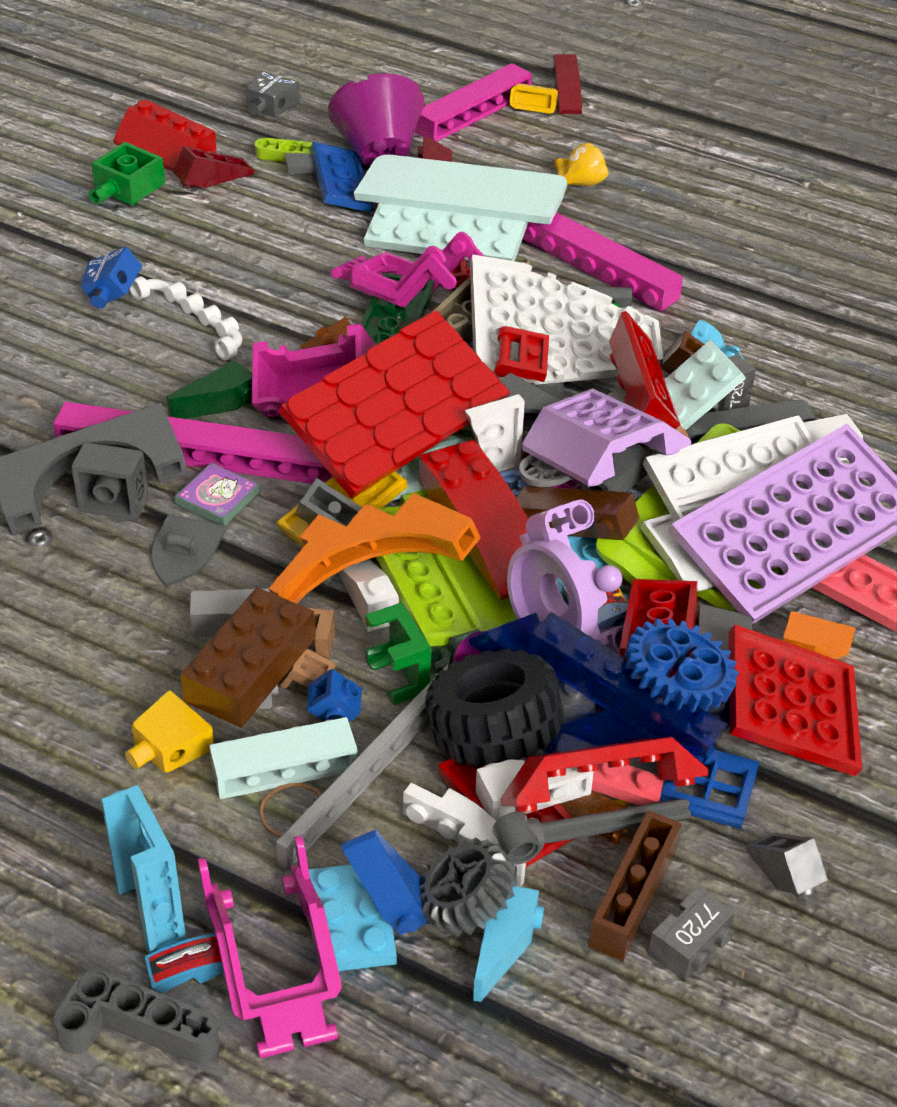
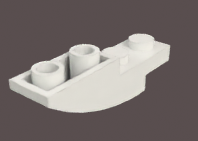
M410 783L403 792V814L408 816L413 822L423 824L439 832L446 839L457 841L458 846L462 840L470 843L476 837L480 841L488 839L491 843L497 844L501 848L493 833V826L496 820L465 796L449 788L441 798L413 783ZM526 863L514 865L513 867L516 871L514 875L517 881L516 886L521 887L524 883Z

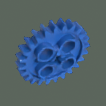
M671 618L668 619L666 625L660 619H656L654 625L646 621L643 628L637 627L635 633L630 637L624 655L628 659L626 667L633 669L631 678L642 679L639 688L649 687L652 689L650 697L662 696L664 705L668 704L670 700L674 701L678 710L681 709L683 704H687L691 712H695L698 705L705 712L708 711L710 705L718 708L721 702L728 700L737 684L736 678L739 674L738 671L734 670L736 661L728 659L731 652L729 650H720L722 641L712 642L710 640L712 633L708 632L702 635L699 633V626L696 625L693 629H689L685 621H682L680 626H677ZM691 651H693L691 657H687V658L685 659V657H686ZM672 671H677L673 677L669 678Z

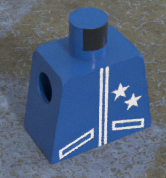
M125 246L89 261L81 288L90 298V302L94 307L104 308L107 302L127 294L143 265Z

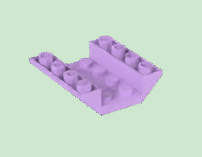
M590 389L543 407L522 443V450L587 486H597L603 483V480L615 476L612 453H620L625 451L628 446L643 443L645 446H649L663 455H674L680 449L690 446L691 439L653 416L595 389Z

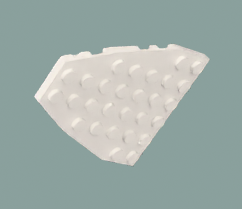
M472 255L470 260L473 351L494 374L495 362L499 356L500 342L497 339L498 329L502 326H510L549 335L546 379L544 382L519 377L528 383L538 385L615 377L619 374V371L615 368L609 356L612 353L609 340L620 314L625 310L651 339L661 366L664 357L658 320L648 315H643L630 306L623 310L611 304L613 298L575 282L568 286L556 280L557 275L548 272L547 277L533 273L531 272L533 267L531 265ZM511 343L510 360L517 361L519 343Z

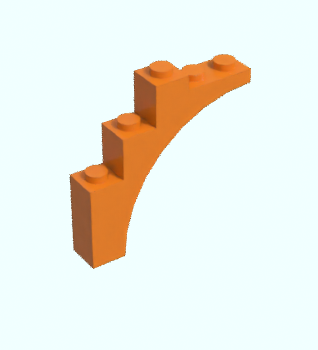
M412 493L407 501L401 505L394 516L368 504L361 508L347 526L318 514L300 536L304 547L296 554L291 563L276 578L269 589L271 593L297 604L307 593L327 578L349 566L370 558L393 553L424 552L440 554L463 561L481 537L472 518L415 493Z

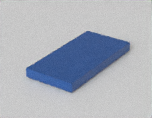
M312 142L310 151L323 202L371 212L373 202L355 200L354 191L365 176L359 155L354 150Z

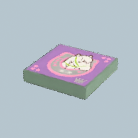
M211 462L174 496L175 504L215 523L226 525L260 493V484Z

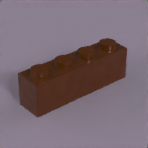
M525 486L516 497L528 519L537 513L576 500L587 501L594 511L592 525L567 536L624 540L640 518L632 492ZM549 522L550 528H553L552 522Z
M647 810L592 920L589 948L624 962L677 851L682 823Z

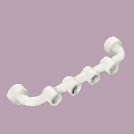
M142 276L134 280L129 289L134 299L140 300L148 297L150 290L163 292L169 302H178L186 314L194 313L197 315L202 325L207 326L210 324L216 328L221 338L215 341L214 346L217 355L222 360H228L237 355V348L241 346L243 340L242 335L238 331V323L233 317L222 320L217 306L212 305L204 308L203 299L197 293L186 296V288L181 282L170 285L163 280H146Z

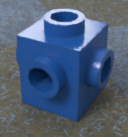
M332 668L309 683L306 710L323 721L347 717L348 722L352 721L360 715L362 688Z

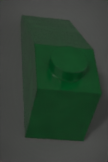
M235 360L166 396L168 417L189 419L235 411L252 402V373Z

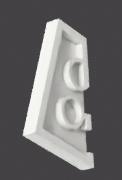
M519 394L465 410L478 445L498 472L519 470L525 401Z

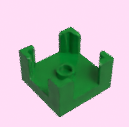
M402 602L365 614V625L367 628L389 622V641L369 647L365 651V660L372 670H377L391 665L394 671L401 669L409 682L405 686L388 691V697L393 705L415 698L430 683L431 646Z

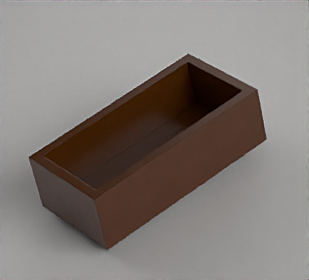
M256 587L181 672L183 702L242 728L315 640L314 611Z

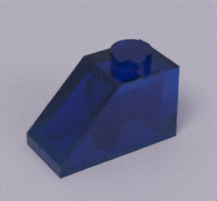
M536 612L468 639L470 646L480 652L489 650L498 652L501 649H510L512 652L523 650L527 651L530 655L534 653L539 656L551 650Z

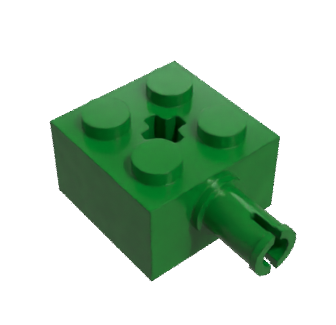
M127 142L120 144L91 163L94 189L89 191V198L94 204L97 203V205H100L111 196L127 204L134 205L165 184L163 157Z

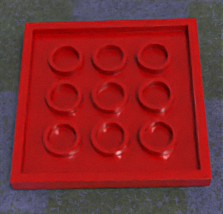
M734 624L728 632L729 651L731 652L729 659L736 661L734 670L738 671L739 674L736 678L737 684L729 696L730 735L856 776L862 770L854 666Z

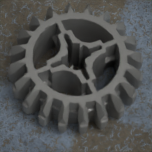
M476 837L470 843L462 840L456 848L449 845L448 852L444 855L437 854L438 860L434 864H428L429 872L420 877L423 883L419 888L423 893L420 898L424 903L422 909L425 914L424 917L431 925H434L444 934L453 933L456 937L463 931L471 935L477 926L485 929L486 922L491 918L497 920L496 913L499 910L508 909L506 900L515 896L512 888L517 884L514 875L516 872L513 868L514 865L505 851L499 848L497 844L491 843L488 839L480 841Z

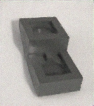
M285 153L288 175L311 173L313 181H318L311 154Z

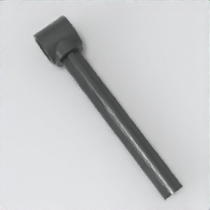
M680 798L540 823L536 818L527 819L526 815L522 812H511L500 817L495 822L493 833L513 865H518L533 859L543 849L544 844L639 827L647 810L673 820L689 818L691 816V812L688 809L690 803L687 799Z

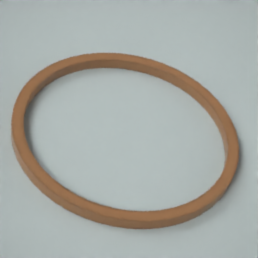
M288 783L270 791L263 799L260 807V817L264 827L277 837L283 835L272 829L264 818L265 804L272 795L283 789L298 787L308 789L320 797L322 793L318 789L303 783Z

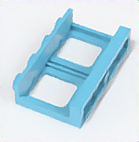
M136 785L101 799L117 891L121 895L136 888L145 948L148 954L186 940L175 854L141 789Z

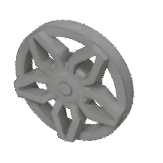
M531 454L524 458L519 466L522 482L536 487H553L574 479ZM531 464L532 468L525 471V469Z

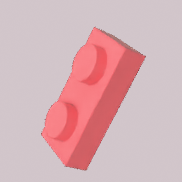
M608 762L598 763L599 770L594 771L592 791L638 806L660 801L664 780H659V775L630 765L609 768Z

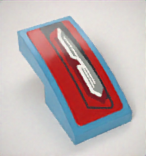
M215 933L183 940L144 956L152 989L159 993H164L192 978H195L202 984L224 973Z

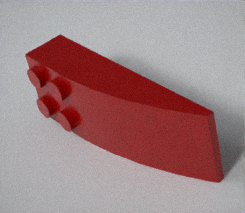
M475 439L419 455L420 485L431 501L472 518L481 538L468 554L500 600L509 598L507 587L508 566L514 552L523 546L519 535L527 533L526 523L528 520L515 495Z

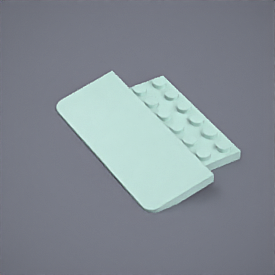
M382 155L374 160L354 191L355 200L379 203L364 237L366 247L423 254L429 246L434 245L442 251L458 232L463 231L472 238L475 246L485 257L515 261L528 222L551 224L563 199L567 180L565 177L556 174L397 155Z

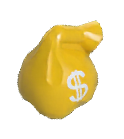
M592 143L581 144L573 149L568 159L557 158L554 162L557 175L565 177L567 185H597L604 181L609 174L603 154Z

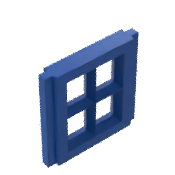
M678 740V743L704 766L710 767L707 778L695 777V784L704 787L703 794L699 798L677 792V786H674L673 780H665L659 802L680 798L687 799L690 803L688 809L691 812V816L741 829L760 762ZM717 770L742 776L740 787L714 781ZM711 789L737 796L735 806L731 807L709 801Z

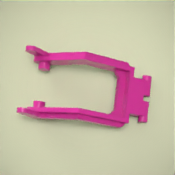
M460 231L442 251L438 247L431 245L416 262L383 252L368 260L365 256H359L332 269L331 276L334 279L341 278L349 281L351 288L401 307H406L429 280L435 281L434 292L440 285L447 290L454 288L457 281L451 273L464 258L467 257L471 260L472 255H484L475 246L472 238L467 233ZM384 272L403 275V277L399 281H395L382 276Z
M302 835L294 837L298 864L290 866L291 875L283 876L281 880L285 895L296 894L310 925L319 972L312 983L260 996L245 988L232 924L226 910L234 908L231 890L220 891L217 883L211 884L206 858L197 859L205 905L218 942L232 1013L241 1021L259 1018L265 1041L256 1043L259 1059L293 1051L294 1045L291 1035L293 1033L300 1032L303 1047L338 1039L335 1023L326 1025L321 1001L336 998L342 985L324 906L310 880Z

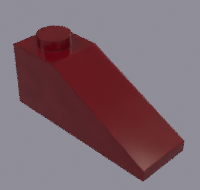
M183 146L173 173L180 179V183L188 188H194V186L206 188L253 175L255 170L243 158Z

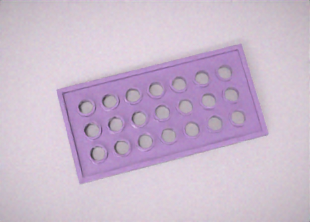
M845 424L672 523L668 531L739 613L748 615L752 619V624L897 535V476L848 424ZM838 457L848 459L850 464L841 462ZM818 470L827 471L830 477L821 475ZM859 479L867 480L871 486L863 485ZM796 482L805 483L808 489L800 488ZM837 491L847 493L850 499L841 497ZM774 494L784 496L787 502L777 500ZM879 501H886L891 506V509L883 507ZM816 504L825 505L829 512L821 511ZM752 507L761 508L765 515L756 514ZM858 513L866 514L870 518V522L862 520ZM794 516L805 519L807 525L798 523ZM729 520L739 521L743 528L732 526ZM837 526L845 527L848 530L849 535L841 533L837 529ZM772 529L782 531L785 538H779L774 535ZM706 533L716 534L720 541L710 540ZM815 539L823 540L828 548L820 547L815 542ZM749 543L759 544L763 551H755ZM793 552L801 553L806 561L797 560ZM726 556L736 557L741 565L731 564ZM770 566L779 567L784 575L775 574ZM747 580L757 581L761 585V589L752 588Z

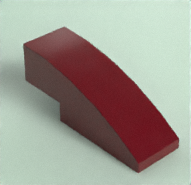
M554 54L552 72L555 81L554 89L558 91L559 114H582L581 85L576 54Z

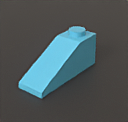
M514 886L512 890L515 896L506 900L508 909L499 910L496 913L497 920L491 918L486 922L474 979L473 1001L481 1002L531 944L534 928L541 930L545 907L538 906L539 890Z

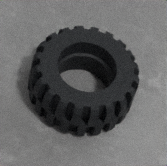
M501 649L498 652H492V650L483 651V654L476 656L472 654L464 657V660L460 662L455 661L448 665L447 670H441L436 675L435 680H432L427 690L425 703L435 744L446 757L461 765L467 763L470 767L479 768L480 765L500 763L510 759L519 760L524 757L527 759L530 756H535L536 751L539 749L543 751L547 748L551 740H555L561 730L564 715L556 674L549 663L534 653L530 655L527 651L518 650L517 652H512L510 649Z

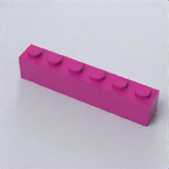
M511 63L424 106L415 133L422 137H429L437 142L510 105V93L513 86L516 84L531 85L532 73Z

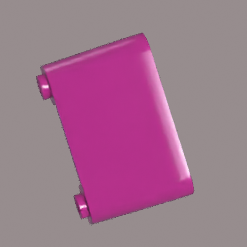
M361 323L347 326V337L344 334L338 335V343L289 351L285 345L279 346V350H273L268 348L267 341L253 343L252 405L266 417L278 416L281 405L292 396L321 381L329 373L364 355L370 348L375 346V343Z

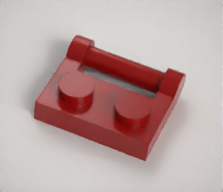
M510 326L500 327L497 335L500 344L498 360L495 362V374L499 377H505L512 373L518 377L544 382L548 368L549 335ZM512 342L519 343L517 361L510 360Z

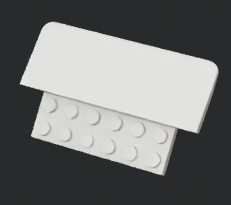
M798 415L692 444L680 449L674 455L659 453L645 458L643 466L670 514L643 521L640 529L678 580L698 581V591L716 587L669 533L668 530L671 524L814 443V439ZM818 470L821 475L830 477L827 471ZM859 479L863 485L868 486L863 479ZM796 482L800 488L808 489L805 483ZM837 491L841 497L850 499L847 493ZM774 494L777 500L787 502L784 496ZM816 504L821 511L829 512L825 505ZM752 507L756 514L765 515L761 508ZM858 513L862 520L870 522V518L866 514ZM794 516L798 523L807 525L805 519ZM729 520L732 526L743 528L739 521ZM837 526V529L841 533L849 535V532L845 527ZM772 529L774 535L779 538H785L782 531ZM706 533L710 540L720 541L716 534ZM815 539V542L820 547L828 548L823 540ZM749 543L755 551H763L759 544ZM793 552L797 560L805 559L801 553ZM726 556L731 564L741 565L736 557Z

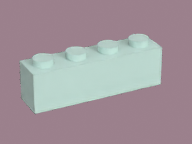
M347 717L209 745L211 766L219 799L273 789L288 783H302L340 775L357 759V746Z

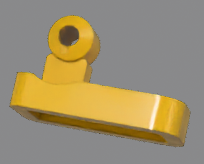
M516 84L511 89L510 105L515 109L551 114L556 110L558 91L554 88Z

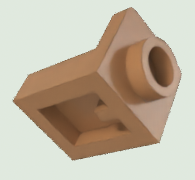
M308 608L314 611L315 640L310 646L315 647L316 654L330 660L336 633L334 610Z
M306 649L282 678L280 687L286 689L292 680L308 687L309 683L332 668L335 669L336 663Z

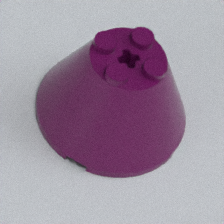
M391 73L367 75V80L355 84L354 80L346 83L330 99L328 113L332 124L360 156L363 164L366 166H371L374 160L382 155L407 156L423 110L424 96L419 89V85L408 77Z

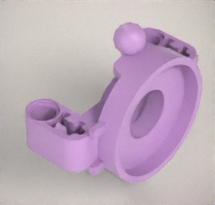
M576 500L529 517L526 523L527 533L519 535L523 546L514 552L509 562L507 587L514 614L528 637L548 652L564 653L573 651L580 668L584 669L605 665L623 657L620 655V644L624 625L600 631L597 625L598 609L607 601L606 592H614L621 586L622 574L618 568L612 565H605L598 570L594 561L581 560L571 549L567 535L590 527L594 521V511L587 501ZM549 522H552L553 528H550ZM557 577L562 581L567 590L568 605L563 600L559 591Z

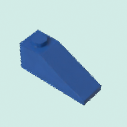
M376 829L341 844L342 851L380 914L400 935L414 932L421 926L429 923L422 911L424 903L420 896L423 893L419 886L423 883L420 876Z

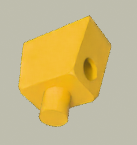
M169 690L134 721L132 732L135 746L125 752V757L128 763L136 770L151 761L162 772L169 773L210 752L209 745L214 744L212 726Z

